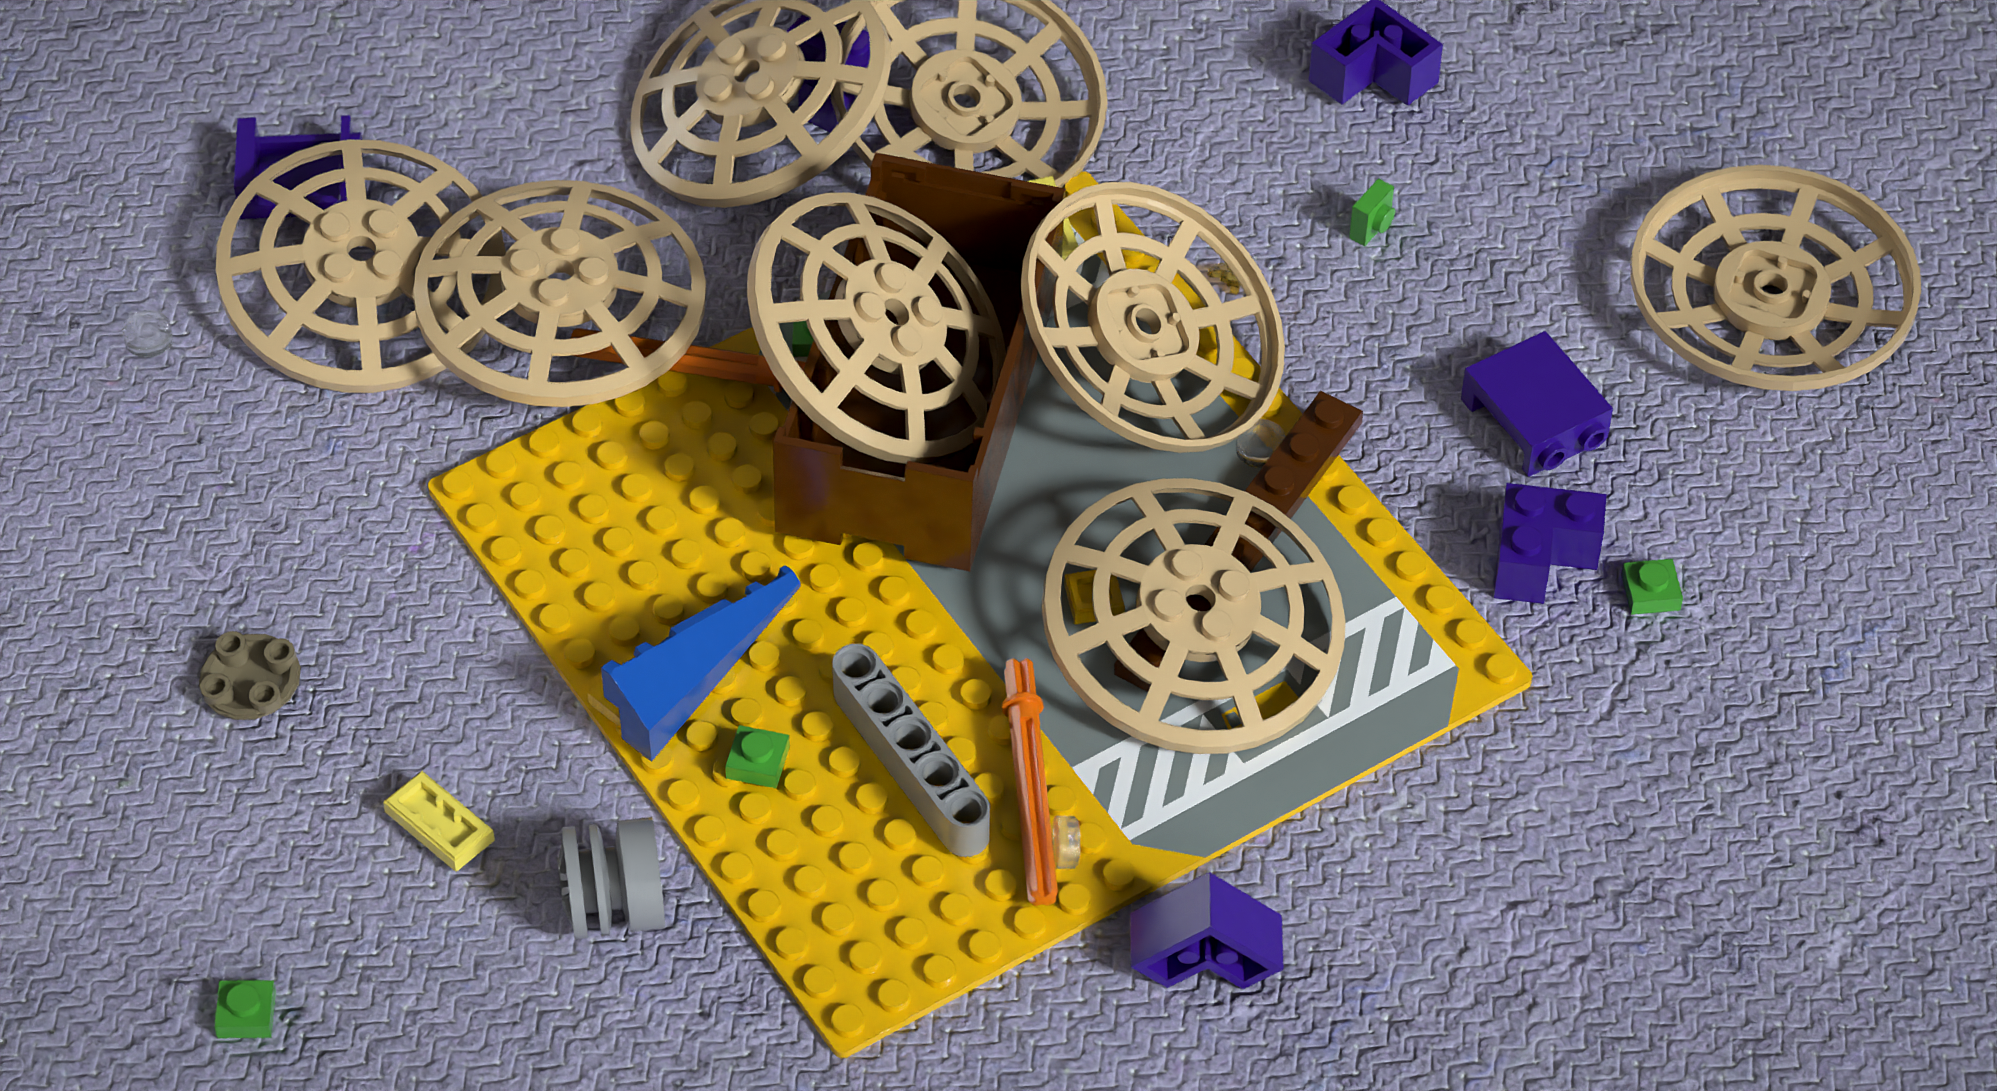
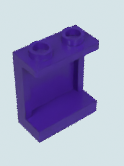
M341 115L340 133L259 137L256 117L237 118L234 172L236 199L249 183L268 167L297 151L322 143L350 139L362 140L361 132H353L351 115ZM328 156L301 164L276 177L273 182L293 190L299 184L314 176L332 170L344 169L343 156ZM345 181L322 187L307 195L305 199L323 210L334 204L347 201ZM255 195L246 205L240 219L269 218L276 204ZM289 212L285 217L297 216Z
M1546 331L1470 365L1464 371L1461 401L1471 412L1484 406L1522 449L1524 453L1522 470L1528 477L1543 470L1555 469L1564 460L1585 450L1592 451L1602 445L1608 438L1613 407Z

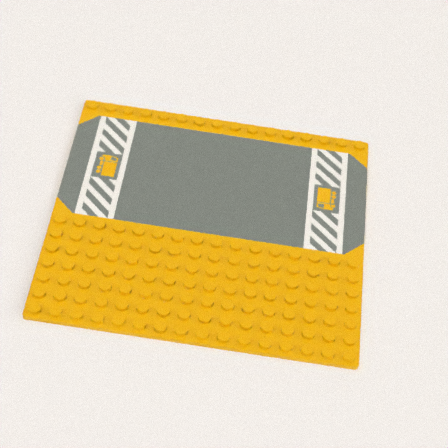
M1082 171L1065 184V198L1085 187L1099 183L1090 173ZM1117 204L1112 205L1117 233L1126 232L1145 236ZM1094 207L1080 210L1068 217L1078 246L1095 236H1099ZM1121 249L1127 269H1142L1154 273L1160 262L1158 259L1141 252ZM1103 252L1096 253L1087 258L1076 269V272L1096 289L1110 277ZM1176 273L1172 284L1185 296L1193 310L1204 308L1205 305L1200 297ZM1068 289L1066 309L1070 328L1087 327L1088 305ZM831 290L818 295V300H828ZM1052 307L1046 327L1057 328ZM1136 317L1138 327L1143 332L1151 334L1148 323L1142 322ZM793 322L779 323L783 338L793 355ZM753 327L710 346V348L763 355ZM1214 327L1199 329V345L1196 355L1216 365L1217 342ZM1233 336L1234 359L1231 372L1258 383L1261 366ZM1096 346L1078 347L1090 367L1107 382L1113 366L1105 360ZM1053 347L1071 376L1094 400L1101 403L1103 395L1094 389L1080 374L1069 358L1065 348ZM1038 352L970 572L905 559L903 545L844 533L841 545L775 532L773 440L777 428L783 427L792 399L784 388L782 392H775L773 386L667 371L640 389L622 397L586 405L442 473L428 482L430 496L831 1051L839 1058H847L1526 690L1531 686L1533 678L1532 672L1338 455L1291 518L1315 543L1330 566L1341 593L1346 621L1344 649L1337 673L1322 701L1303 722L1283 736L1255 748L1224 754L1187 753L1168 750L1138 740L1112 726L1088 707L1071 688L1053 658L1044 631L1041 608L1044 579L1054 549L1067 528L1085 509L1106 495L1136 483L1157 479L1192 478L1217 482L1245 491L1302 416V412L1280 388L1267 412L1243 435L1226 445L1207 451L1177 453L1157 450L1135 443L1101 425L1083 411L1060 387ZM794 357L795 360H797V361H804V362H806V360H807V358H808V357ZM1185 369L1170 379L1182 402L1189 401L1199 395L1209 383ZM1129 379L1124 393L1126 396L1148 404L1163 405L1152 383ZM1223 389L1221 394L1209 406L1191 415V417L1205 437L1213 436L1232 425L1243 414L1251 400ZM1120 407L1118 417L1135 427L1160 436L1186 440L1172 419L1145 417ZM1188 492L1153 494L1164 511L1197 509L1216 512L1226 516L1232 503L1217 497ZM1132 499L1112 506L1093 520L1081 533L1074 545L1105 552L1108 545L1122 530L1137 520L1144 518V516ZM1199 523L1173 524L1185 545H1204L1217 528ZM1151 530L1134 540L1120 556L1149 566L1165 550L1154 531ZM1281 531L1272 544L1285 557L1288 564L1311 563L1295 542ZM1263 556L1251 573L1274 567ZM1066 563L1062 575L1060 598L1063 621L1070 636L1097 624V622L1074 624L1064 586V574L1093 569ZM785 565L793 570L801 582V587L652 762L622 739L621 729L588 703L587 693L602 681L601 667L607 662L613 660L623 664L636 657L634 651L638 645L644 642L652 646L658 645L669 636L671 627L723 599L734 603L746 596V586L755 581L764 586L769 584L778 576L779 569ZM1117 577L1125 605V612L1137 608L1136 596L1140 584ZM1322 581L1299 584L1304 604V625L1301 637L1327 654L1332 628V613L1327 592ZM1281 587L1260 592V614L1287 628L1289 606L1285 588ZM1139 630L1123 635L1128 644ZM1252 634L1249 641L1237 652L1246 674L1264 665L1277 652L1279 647ZM1106 643L1078 655L1085 668L1103 688L1125 705L1138 712L1140 711L1148 692L1114 675V663L1118 658L1111 652ZM862 644L876 652L985 794L990 803L989 843L981 853L971 857H961L951 853L944 846L836 703L833 696L832 663L835 653L843 646ZM1292 656L1289 663L1274 679L1253 691L1262 720L1277 715L1297 701L1314 682L1318 672ZM1012 658L1019 662L1028 658L1033 662L1036 694L1042 698L1044 705L1043 711L1039 714L1058 888L1056 901L1049 906L1043 904L1034 906L1028 901L1011 732L1009 719L1002 711V703L1007 698L1004 670L1006 669V662ZM1185 660L1178 674L1180 678L1199 682L1226 681L1218 660L1212 662ZM1170 693L1158 720L1173 726L1197 730H1229L1242 727L1233 698L1198 700ZM739 725L789 735L790 748L777 788L726 779L725 765Z

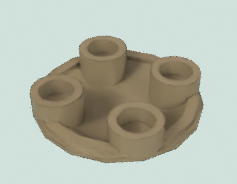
M229 631L218 637L215 643L216 649L209 654L201 667L199 687L204 702L217 714L233 720H255L276 712L290 701L299 686L301 666L293 644L289 640L267 634L242 635L237 631Z

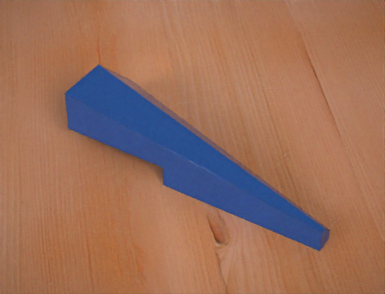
M786 565L781 567L778 576L769 584L764 586L755 581L746 586V596L734 603L723 599L671 627L669 636L658 645L652 646L644 642L635 647L634 655L636 657L622 665L611 660L601 667L604 697L619 708L621 734L625 742L651 762L801 587V582L793 570Z

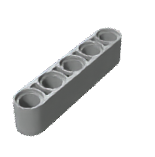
M862 644L843 646L835 653L832 663L833 696L836 703L944 846L951 853L961 857H971L981 853L986 849L990 835V803L987 797L876 652Z

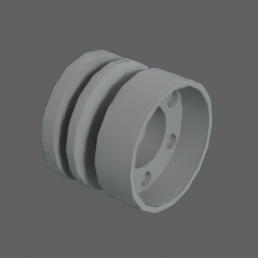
M653 817L619 820L616 827L614 846H604L597 823L588 824L591 848L578 850L575 826L562 827L563 840L557 858L563 911L573 927L575 939L588 938L585 914L599 912L601 936L610 935L612 911L623 909L627 926L631 933L666 928Z

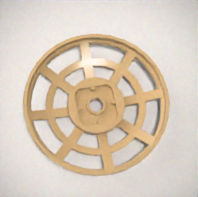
M713 0L695 12L658 49L645 69L635 92L631 109L630 134L635 154L650 178L663 191L681 201L703 207L728 208L751 205L778 197L803 185L826 170L864 132L878 110L887 88L891 68V44L886 27L869 0H850V2L826 12L803 0H757L734 8L718 18L715 17L746 0ZM781 9L799 12L810 18V20L789 32L773 27ZM760 11L754 26L741 30L730 36L723 27L744 15ZM860 14L865 20L870 36L868 68L841 64L842 42L835 26ZM698 29H701L681 50L673 62L669 73L659 76L669 59L681 45ZM823 32L826 43L825 62L805 61L803 52L798 45ZM708 38L715 48L709 53L702 65L683 69L692 53ZM755 71H759V72H756V73L752 74V75L746 80V82H743V80L746 78V76H748L750 73L755 72ZM804 79L819 80L810 96L793 113L787 105L799 92ZM841 82L862 86L857 98L844 118L829 135L817 144L803 125L822 107L833 90L835 83ZM696 84L698 100L678 118L675 109L676 88ZM662 92L661 110L668 130L649 151L643 138L644 113L649 96ZM707 113L713 120L722 125L719 142L699 138L690 133L689 130ZM770 118H773L778 124L757 136L738 140L741 127L753 126ZM787 137L802 155L790 164L767 175L732 183L735 157L746 156L765 150ZM679 143L682 147L695 154L716 158L713 184L697 183L682 179L665 170L660 164L675 145Z
M869 0L884 23L888 37L891 40V65L896 57L902 54L917 71L910 90L887 85L873 118L881 135L889 145L875 152L932 163L915 153L916 150L932 141L945 149L954 151L955 168L974 171L973 153L985 152L996 148L1010 159L1013 164L981 173L1008 178L1017 177L1024 172L1029 173L1036 179L1053 176L1056 187L1065 188V184L1071 178L1082 172L1094 154L1104 128L1108 100L1105 77L1097 54L1085 34L1068 14L1050 0H1001L1022 9L1046 25L1026 43L1020 37L1004 28L985 21L976 20L977 0H958L957 18L948 17L929 20L914 25L907 30L890 9V7L905 0ZM861 14L850 18L840 34L842 42L841 64L845 65L853 43L866 27L865 20ZM956 34V49L940 52L930 58L916 43L936 35ZM975 36L996 42L1012 51L1014 55L1002 64L987 54L974 51ZM1059 39L1070 50L1081 69L1088 89L1089 100L1061 102L1055 78L1046 62L1041 58ZM1028 67L1041 85L1045 102H1022L1020 88L1015 78ZM841 82L835 83L831 91V102L838 123L847 114L843 91L858 96L862 86ZM968 95L976 101L977 105L971 108L962 107L956 103L954 96ZM884 103L909 108L917 128L900 138L888 120ZM1089 118L1088 131L1081 150L1062 174L1041 161L1054 143L1060 126V120ZM1018 120H1046L1040 139L1030 151L1010 137ZM858 137L851 147L871 169L875 152L873 153L862 139Z
M350 139L322 143L297 151L272 164L253 179L234 201L223 222L216 249V279L220 300L227 317L243 342L265 363L290 378L314 387L344 393H376L402 388L428 379L447 369L433 352L420 359L399 366L381 369L379 341L407 334L419 326L415 310L401 318L378 324L376 306L386 304L403 293L414 301L413 287L416 267L420 260V255H422L425 246L432 237H418L414 226L407 218L423 204H426L439 219L441 225H443L453 215L436 194L452 183L463 191L472 202L483 196L455 168L431 154L407 145L381 140ZM362 153L403 158L428 167L435 172L418 183L412 178L393 171L363 167ZM328 156H343L344 169L332 170L314 176L299 184L293 190L273 182L276 177L301 164ZM365 180L388 183L408 192L390 206L379 201L366 199ZM345 181L347 201L334 204L323 210L305 199L307 195L322 187ZM255 195L276 204L264 225L259 251L230 258L231 242L236 224L246 205ZM289 212L310 224L305 233L303 244L274 248L278 229ZM481 215L485 225L490 222L489 219ZM458 229L442 244L435 256L461 257L471 239L461 238L460 230ZM501 230L496 232L490 238V241L484 244L477 256H505L506 249ZM357 246H366L372 249L375 254L370 259L359 261L350 257L348 253ZM304 263L306 275L312 285L298 301L283 286L276 267ZM261 270L263 281L270 296L279 308L286 313L269 337L255 325L244 310L234 288L233 276ZM457 274L444 276L435 292L428 288L430 306L436 320L447 332L463 321L446 304L457 287ZM491 274L487 292L481 305L502 293L501 274ZM326 299H329L343 306L357 308L358 325L333 322L317 316L314 312ZM302 326L311 332L327 338L347 342H360L362 370H345L320 365L298 357L285 348ZM479 331L462 345L460 349L466 354L469 353L485 335V332Z
M1735 166L1708 172L1682 183L1664 195L1647 213L1637 231L1630 260V281L1636 303L1647 324L1668 347L1683 359L1707 373L1733 383L1768 390L1799 391L1821 389L1848 382L1870 372L1890 358L1905 341L1915 321L1921 295L1920 268L1914 249L1902 229L1885 210L1864 194L1840 181L1815 172L1787 166ZM1771 189L1798 193L1790 216L1753 213L1732 217L1722 193L1735 190ZM1816 199L1832 204L1852 215L1868 227L1878 239L1854 252L1848 244L1835 234L1809 222ZM1700 200L1704 201L1714 223L1693 235L1682 247L1680 253L1654 239L1658 231L1674 215ZM1755 229L1785 231L1781 242L1757 241L1747 243L1741 233L1744 230ZM1721 237L1730 251L1720 262L1718 269L1694 260L1703 248ZM1803 237L1825 247L1839 260L1823 267L1814 256L1800 248ZM1888 254L1892 256L1896 263L1902 281V311L1872 309L1874 302L1873 286L1866 267ZM1647 255L1673 269L1671 277L1672 295L1678 311L1655 312L1644 287V264ZM1851 275L1857 290L1858 307L1829 303L1831 283ZM1688 276L1713 286L1715 304L1692 309L1686 292V277ZM1764 286H1775L1781 289L1783 293L1769 294L1761 288ZM1823 319L1851 324L1839 338L1824 347L1810 333ZM1727 320L1732 326L1745 333L1740 347L1721 339L1704 324ZM1866 326L1896 328L1890 340L1883 347L1859 362L1844 367L1833 357L1851 346L1863 333ZM1689 327L1694 334L1709 346L1734 358L1732 365L1713 359L1695 349L1671 329ZM1764 339H1791L1803 354L1778 356L1760 354L1759 351ZM1754 364L1781 368L1814 364L1823 373L1785 376L1751 371Z
M550 180L529 182L498 190L475 200L450 217L435 232L422 252L415 271L413 296L416 320L426 344L438 360L458 378L483 392L508 401L533 406L571 407L596 404L622 397L648 385L666 373L686 353L698 334L705 314L706 280L702 260L692 240L676 221L657 206L637 195L612 186L586 181ZM569 195L567 201L539 202L518 207L511 211L501 206L530 197ZM590 197L610 201L633 209L654 222L636 226L613 211L587 203ZM564 212L560 227L533 231L520 220L538 214ZM480 214L490 220L472 237L461 257L433 260L442 244L461 226ZM587 215L606 221L620 229L621 232L600 239L589 232L580 230L583 216ZM501 229L516 241L508 249L505 256H477L484 244ZM670 235L676 240L688 259L691 274V291L662 281L660 258L650 240ZM636 245L646 262L647 276L618 270V263L614 254ZM558 272L567 273L571 276L564 281L557 278H549L551 274ZM457 274L459 298L468 317L445 334L439 326L430 306L428 278ZM472 274H501L502 293L481 305L473 289ZM618 288L643 294L636 307L619 322L608 310V307L616 297ZM658 299L687 308L683 319L674 333L656 351L644 358L629 335L634 333L649 318L657 305ZM512 309L524 319L537 324L535 337L514 331L499 323L496 319ZM590 320L600 330L596 334L581 338L555 339L558 327L575 326ZM482 330L503 345L522 352L532 353L528 379L510 376L489 368L468 356L460 347ZM612 346L627 367L616 373L589 380L548 382L552 356L582 355Z
M1105 182L1085 187L1064 198L1041 220L1029 240L1023 259L1021 277L1023 310L1031 338L1044 364L1060 387L1083 411L1104 427L1130 441L1153 449L1177 453L1202 452L1226 445L1247 432L1267 412L1278 392L1284 370L1285 343L1282 321L1274 295L1262 271L1246 248L1223 224L1204 209L1177 194L1155 186L1134 182ZM1123 204L1145 208L1167 216L1180 225L1168 246L1143 235L1126 232L1117 233L1112 205ZM1094 207L1099 236H1095L1080 244L1064 261L1045 239L1065 218L1080 210ZM1196 236L1205 241L1228 265L1246 294L1245 297L1222 303L1206 277L1185 258ZM1121 249L1141 252L1158 259L1160 262L1154 273L1142 269H1127ZM1103 252L1110 277L1096 289L1079 275L1076 269L1087 258L1096 253ZM1036 258L1056 277L1052 303L1054 321L1057 328L1043 326L1037 306L1034 281ZM1176 273L1180 274L1193 287L1203 301L1204 308L1192 309L1185 296L1172 284ZM1068 289L1088 305L1087 327L1070 328L1066 309ZM1251 315L1255 316L1259 328L1262 350L1261 373L1258 383L1231 372L1234 359V342L1230 321ZM1136 317L1142 322L1148 323L1151 334L1143 332L1138 327ZM1214 327L1217 342L1216 365L1196 355L1199 345V329ZM1096 346L1105 360L1113 366L1107 382L1090 367L1078 347ZM1053 347L1065 348L1069 358L1080 374L1094 389L1103 395L1101 403L1094 400L1071 376ZM1183 369L1209 382L1199 395L1186 402L1181 401L1170 380ZM1129 379L1152 383L1163 405L1148 404L1126 396L1124 393ZM1223 389L1251 400L1243 414L1232 425L1213 436L1205 437L1191 417V415L1209 406L1221 394ZM1120 407L1145 417L1172 419L1186 440L1164 437L1137 428L1118 417Z
M850 192L823 193L804 198L785 209L764 230L753 250L748 269L747 299L750 319L759 347L771 371L789 397L804 413L834 438L859 452L885 461L907 464V461L922 464L934 463L953 457L973 444L975 427L983 428L987 417V401L972 380L979 359L978 334L987 337L990 344L993 361V386L990 399L993 398L1006 357L1003 332L994 307L981 282L962 256L940 234L907 211L875 197ZM821 206H846L856 223L838 227L825 234L820 240L792 225L800 216ZM869 212L890 219L909 230L928 245L927 248H924L921 244L900 232L876 225ZM863 238L871 260L856 266L832 248L846 240ZM781 239L808 254L800 275L801 301L773 303L771 292L772 265ZM883 240L897 244L918 256L920 260L914 269L911 270L903 264L892 261ZM943 260L954 271L956 276L967 289L978 312L980 313V316L973 314L970 304L965 294L963 293L960 285L954 279L949 270L941 263ZM821 264H824L843 278L836 291L835 300H818L817 284ZM935 273L951 292L959 310L941 306L936 294L928 285ZM886 309L895 315L898 325L887 318L885 314ZM824 320H838L843 335L855 350L849 360L832 339ZM806 321L809 332L818 349L838 373L822 393L809 380L794 359L783 338L779 323ZM947 327L965 330L966 354L963 366L944 346ZM934 360L950 378L952 383L942 390L922 394L919 370ZM870 365H873L883 371L900 374L903 392L887 388L870 379L864 373ZM854 387L860 393L880 404L904 410L906 439L895 438L872 430L838 408L839 404ZM962 394L978 419L971 426L956 435L940 440L925 441L924 411L944 407Z
M1192 478L1157 479L1136 483L1106 495L1085 509L1067 528L1054 549L1044 579L1041 606L1044 631L1053 658L1068 684L1088 707L1112 726L1138 740L1168 750L1194 754H1224L1255 748L1283 736L1303 722L1322 701L1337 673L1344 649L1346 621L1341 593L1330 566L1315 543L1295 522L1274 506L1248 492L1217 482ZM1188 492L1213 496L1232 503L1226 516L1216 512L1197 509L1164 511L1153 494ZM1132 499L1144 516V518L1137 520L1122 530L1108 545L1105 552L1074 545L1081 533L1093 520L1112 506ZM1250 511L1266 518L1287 534L1306 554L1311 563L1289 565L1285 557L1268 539L1245 524ZM1199 523L1220 528L1212 547L1199 544L1185 545L1173 524ZM1151 530L1154 531L1165 550L1149 566L1120 556L1134 540ZM1241 537L1260 550L1274 568L1250 573L1239 560L1231 555L1238 538ZM1066 563L1096 570L1093 579L1092 603L1097 624L1070 636L1063 621L1060 598L1062 575ZM1111 575L1140 584L1136 596L1137 608L1114 617L1109 600ZM1323 582L1332 613L1331 641L1327 654L1301 637L1304 625V604L1299 584ZM1281 587L1285 588L1289 606L1287 628L1260 614V592ZM1193 594L1201 595L1210 602L1212 608L1208 611L1194 610L1188 605L1186 597ZM1144 628L1148 636L1160 648L1166 651L1159 668L1151 665L1138 655L1126 642L1123 635ZM1252 634L1279 647L1277 652L1264 665L1246 674L1237 652L1249 641ZM1106 643L1111 652L1128 670L1151 685L1140 711L1138 712L1125 705L1103 688L1085 668L1078 655ZM1292 656L1318 672L1314 682L1297 701L1277 715L1262 720L1253 691L1274 679L1289 663ZM1185 660L1195 662L1218 660L1226 681L1199 682L1180 678L1178 674ZM1170 693L1198 700L1233 698L1242 727L1229 730H1197L1173 726L1158 720Z

